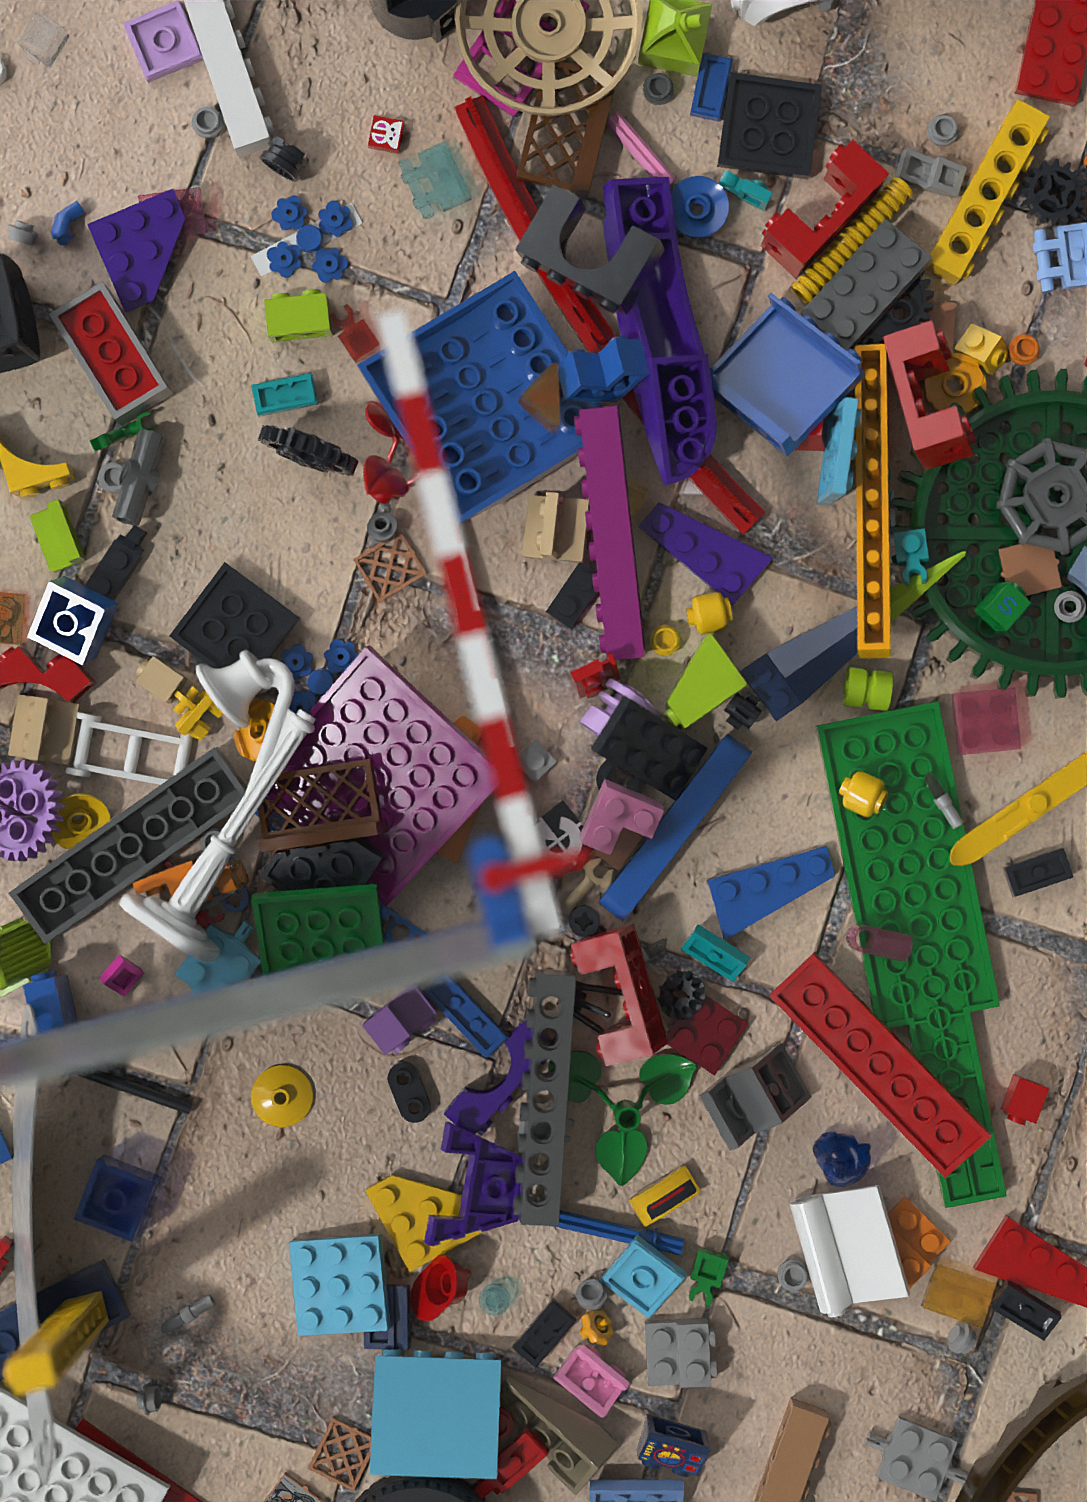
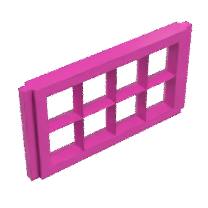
M503 0L495 11L493 18H506L517 2L515 0H510V2ZM582 0L580 3L586 14L590 5ZM544 19L539 23L541 27L549 32L556 29V27ZM482 30L470 48L471 56L475 62L482 52L493 58L487 47L484 30ZM502 32L514 40L512 32ZM516 44L509 55L518 47ZM464 60L461 61L453 77L480 96L483 95L486 100L515 118L519 111L501 103L485 91L472 76ZM538 62L531 74H528L518 66L514 68L528 77L541 79V62ZM498 85L494 86L501 93L521 103H525L534 91V88L523 85L514 97Z

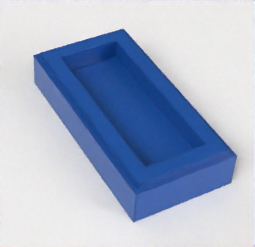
M708 53L702 54L689 116L720 122L733 61L732 58Z

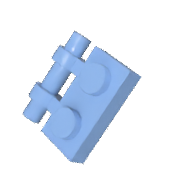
M1087 222L1057 226L1054 229L1055 239L1047 240L1046 229L1034 231L1035 243L1032 244L1033 254L1037 255L1039 270L1036 271L1037 281L1041 282L1042 293L1053 292V279L1061 278L1063 290L1087 287ZM1057 251L1059 267H1051L1049 252Z

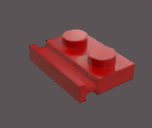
M612 653L607 654L608 659L601 663L599 659H596L570 672L580 699L585 696L593 698L600 691H604L605 684L609 678L615 677L616 681L620 680L617 663Z

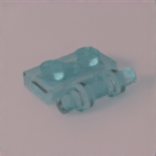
M446 141L419 152L418 157L422 165L418 167H413L409 157L398 162L402 170L400 176L404 184H408L414 197L412 202L415 209L420 210L423 219H428L435 214L431 204L438 201L443 212L471 200V195ZM426 176L433 188L430 192H425L420 182V179Z

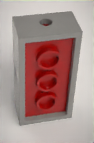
M103 281L49 313L108 411L119 425L123 426L174 394L113 294Z

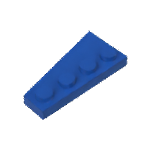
M827 846L708 879L707 883L723 939H728L835 877Z

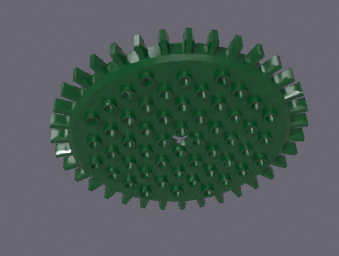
M1037 369L1030 370L1026 379L1029 393L1019 395L1014 393L1013 383L1009 376H1003L999 380V390L1003 400L994 404L990 403L986 392L981 386L975 388L972 391L974 402L978 404L980 411L971 417L967 415V418L976 438V443L971 444L973 453L979 458L978 463H971L968 457L926 470L922 476H918L910 471L901 470L897 480L916 488L913 501L901 497L892 498L890 501V508L910 513L909 526L895 525L890 527L891 538H894L893 533L925 529L929 562L920 564L926 570L962 551H966L965 556L943 575L947 579L945 586L938 585L936 581L922 594L926 602L915 606L908 614L910 619L921 618L928 611H932L940 623L928 632L925 640L928 643L940 639L943 633L948 631L958 642L948 652L946 660L950 664L958 660L966 648L979 656L970 674V677L975 680L985 673L989 662L1002 667L1001 674L997 680V689L1001 691L1006 690L1011 684L1013 672L1027 674L1025 685L1026 697L1036 696L1039 689L1040 676L1053 677L1055 699L1066 697V676L1079 675L1081 689L1084 695H1087V609L1084 616L1076 622L1062 621L1054 610L1057 597L1064 592H1078L1084 597L1086 605L1087 595L1071 582L1068 588L1062 585L1060 588L1025 596L1031 604L1007 631L996 632L978 614L976 617L969 616L967 610L970 606L976 608L996 584L999 583V578L1003 572L998 551L1001 545L1010 547L1020 544L1018 543L1019 538L1011 525H1002L999 522V516L1004 514L1001 509H997L996 502L1000 499L1001 492L999 491V486L1004 482L1007 469L1005 464L999 459L1000 454H1007L1009 459L1013 460L1040 444L1043 438H1050L1051 441L1087 448V376L1082 382L1081 393L1067 391V369H1059L1054 378L1055 390L1041 391L1040 376ZM953 402L948 407L956 406L961 416L966 414L962 406L957 402ZM1006 423L1010 427V431L1008 433L1001 432L1000 424ZM1031 424H1038L1041 428L1040 433H1033L1030 428ZM1063 424L1071 426L1072 431L1070 434L1062 431ZM912 447V449H911V451H910L909 453H910L915 459L919 460V458L917 457V455H916V453H915V451H914V448ZM1055 455V462L1060 463L1059 465L1073 466L1076 459L1071 458V464L1067 465L1062 462V456ZM1044 457L1040 458L1039 464L1031 463L1026 468L1032 473L1046 465ZM1083 466L1079 471L1087 482V469ZM1019 476L1013 498L1023 496L1022 492L1026 480ZM945 484L948 488L947 493H939L937 485ZM970 484L977 485L979 489L977 494H971L968 491ZM1053 488L1049 489L1051 494L1048 497L1049 500L1061 504L1060 498L1064 495L1062 490L1055 491ZM1023 505L1015 507L1024 524L1028 527L1031 524L1028 512ZM939 514H944L947 517L946 524L938 523L937 516ZM971 514L978 517V524H970L968 516ZM1079 518L1071 523L1070 526H1066L1068 536L1083 528L1086 524ZM1039 525L1035 533L1041 534L1043 526ZM1087 540L1072 548L1069 557L1054 551L1055 558L1059 560L1057 567L1060 580L1062 577H1068V573L1084 546L1087 547ZM938 545L946 546V555L938 554ZM969 545H975L978 548L977 555L973 556L968 553ZM896 554L890 557L891 566H897ZM969 576H975L978 579L977 586H970L968 584ZM1069 601L1066 604V608L1071 613L1076 610L1074 601ZM1031 607L1039 609L1040 615L1038 618H1033L1030 615ZM1001 637L1006 638L1009 642L1008 647L1005 649L1001 648L998 644ZM1031 638L1039 640L1040 646L1038 649H1033L1030 646ZM1063 638L1070 640L1071 646L1069 649L1062 648L1061 640Z

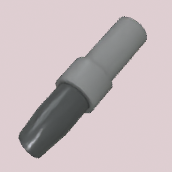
M209 1294L196 1303L184 1307L179 1313L162 1324L161 1332L167 1333L195 1320L198 1315L216 1305L215 1299Z

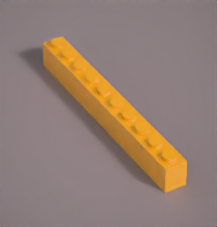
M885 344L855 345V352L863 360L861 364L865 373V377L855 386V399H858L857 409L862 411L860 425L856 428L859 658H891L888 357Z

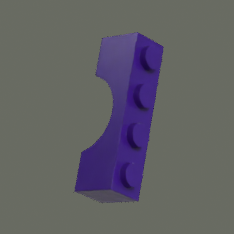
M526 1017L505 1040L511 1057V1066L504 1080L495 1087L485 1090L464 1087L444 1110V1115L455 1125L482 1136L493 1123L490 1117L498 1109L500 1112H503L514 1099L510 1094L517 1086L522 1089L523 1071H528L529 1059H524L525 1040H530L531 1028H526ZM541 1032L540 1039L542 1041L549 1042L552 1040L546 1033ZM548 1059L542 1060L540 1064L544 1065Z

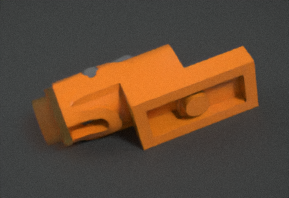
M196 859L133 882L136 894L146 892L147 897L165 891L163 885L167 884L172 897L195 864ZM233 859L228 860L199 912L214 906L236 893L237 889H242L243 884L249 883V878L241 859L233 861Z

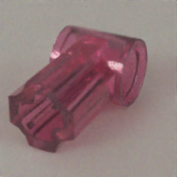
M858 923L852 925L846 933L847 944L851 949L860 953L907 962L910 956L912 935ZM866 930L869 934V941L865 946L859 947L856 941L857 935L861 931Z

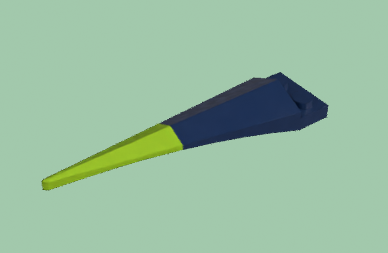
M962 551L927 569L926 584H922L921 576L918 574L909 579L910 586H905L904 582L892 587L891 622L965 556L966 551ZM857 606L765 653L740 671L775 722L804 703L858 653Z

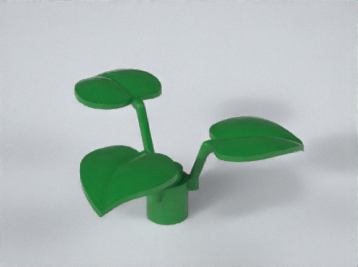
M585 1051L571 1052L567 1100L578 1103L584 1102L589 1098L591 1089L594 1090L613 1110L614 1119L620 1128V1131L609 1130L602 1134L595 1148L599 1164L619 1186L625 1185L635 1176L647 1154L646 1139L642 1132L635 1130L641 1122L638 1110L643 1107L642 1103L646 1093L649 1091L653 1101L659 1104L670 1105L678 1102L688 1091L696 1069V1065L691 1060L676 1054H659L649 1058L639 1070V1077L646 1086L642 1088L637 1102L621 1100L618 1103H614L595 1084L599 1081L602 1072L598 1060L592 1054ZM550 1060L548 1063V1072L551 1071L554 1066V1062L552 1060Z

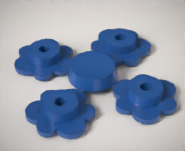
M290 196L287 200L284 198L278 199L277 207L271 213L272 219L276 223H280V227L284 231L289 230L290 227L298 230L296 234L297 246H288L286 242L281 241L277 244V247L270 248L267 251V258L271 262L269 265L272 272H279L284 278L292 276L294 269L296 270L301 267V261L298 259L301 249L306 253L316 252L315 258L317 261L313 262L312 268L315 272H318V278L321 282L328 283L332 279L340 280L343 276L342 271L348 266V261L344 256L340 255L339 250L336 248H331L329 251L321 248L323 244L322 233H332L334 237H340L342 231H349L353 226L352 219L349 217V208L347 206L341 207L337 201L328 202L326 209H321L318 213L321 221L319 228L313 225L304 226L303 218L307 215V209L301 206L302 203L299 197ZM292 211V214L287 215V212ZM337 217V220L333 221L332 218ZM283 256L287 257L285 261H282ZM328 262H331L332 265H331V266H327V263H328Z
M338 639L331 642L330 650L324 653V658L328 661V670L316 669L312 672L310 663L313 660V656L308 652L305 653V648L300 644H295L290 650L285 649L281 652L282 660L280 662L286 664L292 672L294 680L298 679L299 676H309L307 685L311 692L301 694L299 691H294L289 707L293 713H298L299 705H303L302 710L309 713L315 706V695L324 696L335 683L332 673L340 671L344 673L358 657V653L354 652L355 647L351 642L344 644L343 641ZM340 654L344 656L342 660L338 658ZM297 659L298 664L294 665L293 661Z

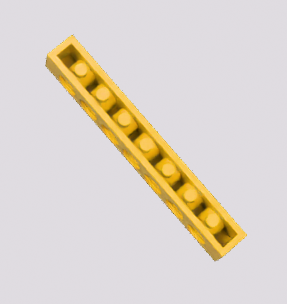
M102 1291L64 1300L7 1361L5 1378L8 1386H13L15 1396L56 1386L109 1322Z

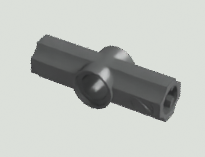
M145 429L139 430L131 457L124 464L119 477V485L122 486L112 514L116 521L134 526L140 525L148 496L152 495L159 480L160 473L157 468L166 443V438L162 434Z

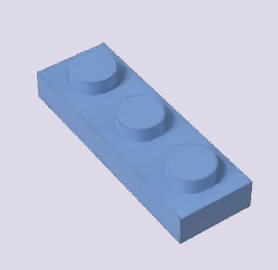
M607 1478L590 1480L589 1502L684 1501V1480H641L637 1478L631 1480H610Z

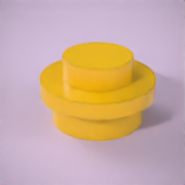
M660 625L650 634V647L658 655H671L679 648L680 635L672 626Z

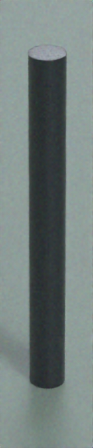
M91 1067L72 1072L73 1075L188 1115L193 1106V1103Z

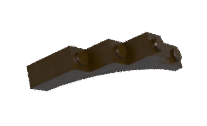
M1087 1373L1065 1383L1056 1379L1039 1387L1026 1416L1008 1423L994 1452L975 1460L955 1502H1007L1012 1492L1039 1458L1065 1432L1087 1416Z

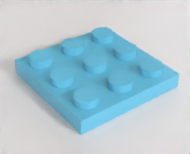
M845 398L828 414L826 448L823 451L817 505L829 506L851 489L853 472H849L850 459L854 460L857 451V441L853 440L854 428L859 427L862 414L861 409H857L858 399Z
M382 1234L297 1239L289 1242L298 1336L388 1331L391 1328Z

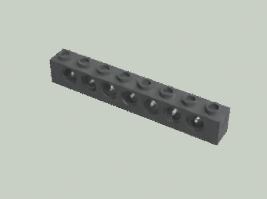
M535 969V978H529L528 996L533 997V1008L527 1009L526 1028H531L530 1040H525L524 1059H529L528 1071H523L522 1090H527L526 1102H521L520 1121H525L524 1133L518 1134V1152H522V1164L516 1165L515 1181L520 1184V1195H514L513 1213L518 1215L521 1225L559 1226L576 975L573 971ZM550 996L556 997L558 1005L555 1009L547 1011L542 1008L544 999ZM546 1028H553L556 1030L555 1038L549 1042L542 1041L540 1039L541 1032ZM542 1060H552L554 1066L551 1071L547 1073L538 1071V1065ZM549 1091L552 1093V1097L547 1103H538L535 1099L539 1092ZM546 1122L550 1125L546 1133L539 1135L533 1132L537 1123ZM544 1153L548 1157L544 1164L534 1165L531 1163L534 1155ZM536 1184L545 1186V1191L541 1195L532 1196L529 1194L532 1186Z

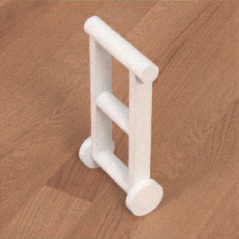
M77 712L76 718L82 719L74 765L73 767L67 766V774L91 777V772L161 785L168 779L136 773L142 737L179 744L173 776L188 766L193 737L188 733L185 736L181 734V737H174L102 723V716ZM93 728L130 735L124 770L87 764Z

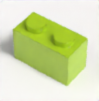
M317 289L303 291L300 296L290 297L289 293H276L271 295L272 299H264L267 332L272 343L333 336L329 299L326 293H321Z

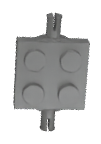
M899 1416L896 1419L892 1432L886 1439L871 1432L867 1434L869 1439H865V1445L881 1451V1462L876 1473L877 1478L935 1502L941 1486L947 1478L964 1485L966 1481L964 1478L967 1479L968 1472L952 1466V1457L958 1443L955 1439Z

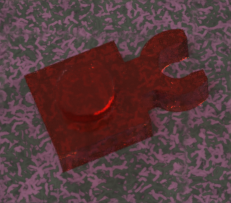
M345 304L344 309L348 313L345 320H338L334 313L330 314V318L337 328L344 330V332L338 335V338L356 364L379 349L381 345L364 319L357 323L354 322V312L348 304Z

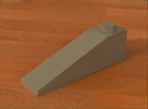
M509 1376L500 1386L501 1404L510 1412L517 1425L525 1426V1428L529 1427L549 1449L547 1458L550 1460L547 1464L548 1468L574 1495H577L619 1444L607 1430L602 1429L596 1422Z

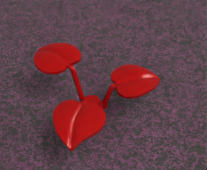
M368 401L365 407V415L369 424L380 434L392 437L393 443L386 460L377 455H370L365 460L363 467L366 495H371L382 504H388L393 497H404L409 491V486L416 483L418 478L416 475L406 481L403 474L390 465L398 447L399 438H402L381 403Z

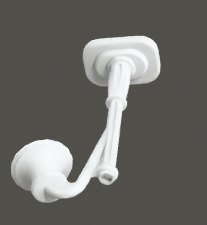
M247 650L240 653V660L221 669L211 668L205 664H198L196 666L197 677L207 694L225 716L242 729L248 728L250 725L248 710L255 695L263 688L267 690L276 687L279 691L244 797L218 836H211V843L187 873L169 902L152 896L146 897L131 893L123 895L119 901V905L134 918L183 952L205 962L216 961L220 955V949L213 941L207 938L206 931L197 924L195 916L214 888L232 854L237 853L234 845L301 741L307 733H312L315 729L313 723L316 719L301 709L297 714L289 709L294 695L295 682L293 674L286 664L277 659L265 658L258 660Z

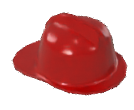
M438 1255L418 1275L412 1286L410 1302L417 1318L422 1321H432L439 1317L449 1306L462 1301L467 1294L468 1279L472 1275L471 1270L463 1268V1266L456 1262H452L446 1255Z

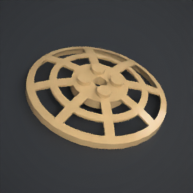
M457 0L458 6L455 12L457 41L462 58L470 73L480 86L496 100L512 109L528 114L543 116L565 115L583 110L602 100L617 87L627 74L635 59L641 40L643 21L641 0H629L632 16L613 17L610 0H598L604 18L590 19L585 17L584 9L580 3L582 0H515L517 3L512 13V19L493 18L498 0H487L484 17L465 15L468 0ZM550 16L557 21L558 25L555 30L546 32L540 27L539 23L544 17ZM465 29L484 30L488 50L498 65L486 77L480 72L471 56ZM632 29L631 41L626 57L619 70L611 77L599 65L609 50L613 31ZM493 31L512 32L518 47L506 59L497 47ZM604 31L601 45L594 58L591 59L579 47L585 32ZM526 57L541 62L542 80L528 77L514 68ZM568 57H571L583 68L570 77L555 80V63L563 61ZM508 75L522 85L541 89L543 107L518 102L501 93L494 86ZM589 75L603 86L598 92L580 102L555 107V90L573 86L586 79Z

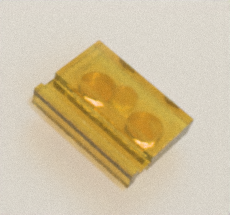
M935 1263L932 1276H930L921 1306L924 1309L982 1328L996 1284Z

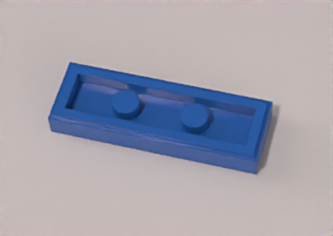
M452 976L433 980L422 990L485 1058L490 1056L509 1037Z

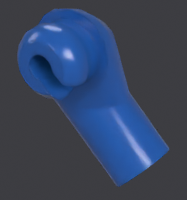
M77 200L58 212L54 217L51 235L53 239L57 240L59 245L64 246L72 241L73 236L69 232L70 225L85 214Z

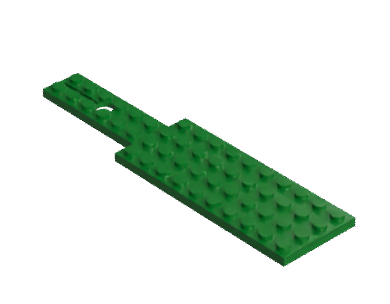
M939 701L816 725L872 1010L888 1028L907 1025L913 1054L955 1097H960L966 1101L968 1110L991 1133V1138L946 1178L936 1169L943 1206L951 1208L1006 1197L970 1012L999 1007L1000 1003L972 864L956 866L952 865L949 860L955 843L965 835L964 825L961 824L953 829L942 810H939L934 802V799L947 792L953 801L954 808L962 819ZM862 771L884 781L888 796L879 814L874 813L870 817H864L843 806V795L839 794L841 785L846 777L852 778L856 772Z

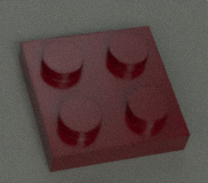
M705 995L701 1009L694 1016L674 1021L666 1033L667 1045L715 1076L748 1023Z

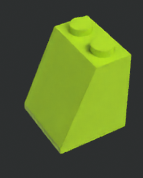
M712 633L700 642L664 703L667 709L663 712L664 716L674 727L679 726L681 730L691 725L747 685Z

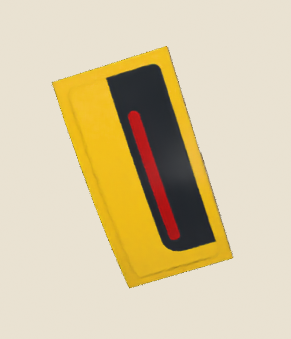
M683 1165L657 1183H651L628 1199L643 1226L646 1227L674 1211L701 1193L687 1167Z

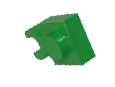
M699 1246L690 1274V1279L698 1282L690 1287L689 1301L694 1300L696 1293L703 1292L706 1294L705 1305L709 1306L713 1299L711 1286L721 1287L729 1255Z

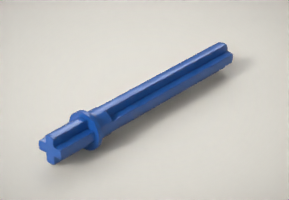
M562 1210L559 1212V1226H554L628 1244L639 1235L657 1250L676 1255L682 1254L685 1239L659 1233L658 1228H654V1231L645 1228L641 1229Z

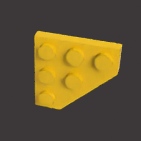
M394 1173L365 1189L409 1272L482 1233V1231L478 1230L465 1234V1237L457 1240L451 1238L441 1241L440 1245L428 1246L424 1243L429 1215L459 1216L462 1194L425 1182L421 1183Z

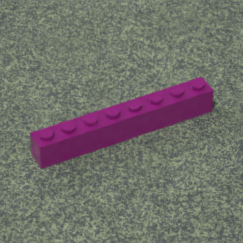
M619 405L579 410L580 416L575 417V430L577 436L582 435L583 448H578L580 467H586L587 479L582 480V492L584 499L589 498L590 511H585L587 530H593L594 542H589L590 560H596L597 573H592L594 592H600L601 604H596L597 622H603L604 634L599 635L601 653H612L615 660L645 657L646 647Z

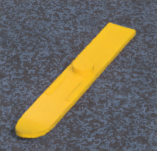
M1087 751L961 837L955 843L950 853L949 860L952 865L964 866L977 861L1087 786Z

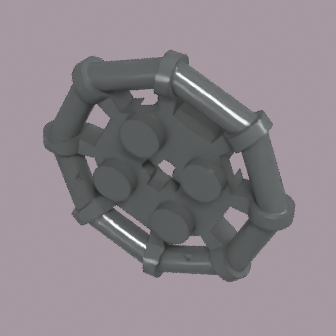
M1043 438L1040 444L1013 460L1009 459L1005 464L1007 469L1000 499L996 502L997 509H1001L1019 538L1018 543L1023 546L1028 544L1058 551L1061 555L1069 554V550L1087 540V482L1079 471L1083 466L1087 469V448H1080L1051 441L1050 438ZM1055 455L1076 459L1073 466L1059 465L1060 463L1055 462ZM1042 456L1044 457L1046 465L1033 473L1026 468L1032 462ZM1019 476L1026 480L1022 492L1023 496L1013 498ZM1053 488L1055 491L1062 490L1064 495L1060 498L1061 504L1049 500L1048 497L1051 495L1049 489ZM1023 505L1033 520L1028 527L1024 524L1015 507ZM1080 518L1086 526L1068 536L1066 526ZM1039 525L1044 528L1057 529V538L1035 532Z

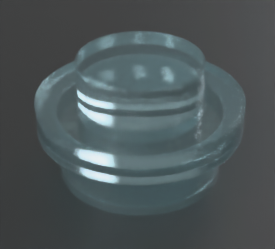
M489 1284L484 1287L479 1296L481 1309L486 1314L492 1316L503 1314L510 1304L508 1290L500 1284Z

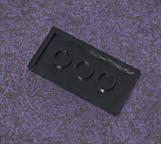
M623 695L590 750L676 801L708 748Z

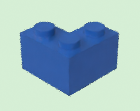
M618 336L611 339L609 344L599 353L574 350L568 353L567 357L556 366L565 401L617 403L650 374L641 339H628L626 336Z

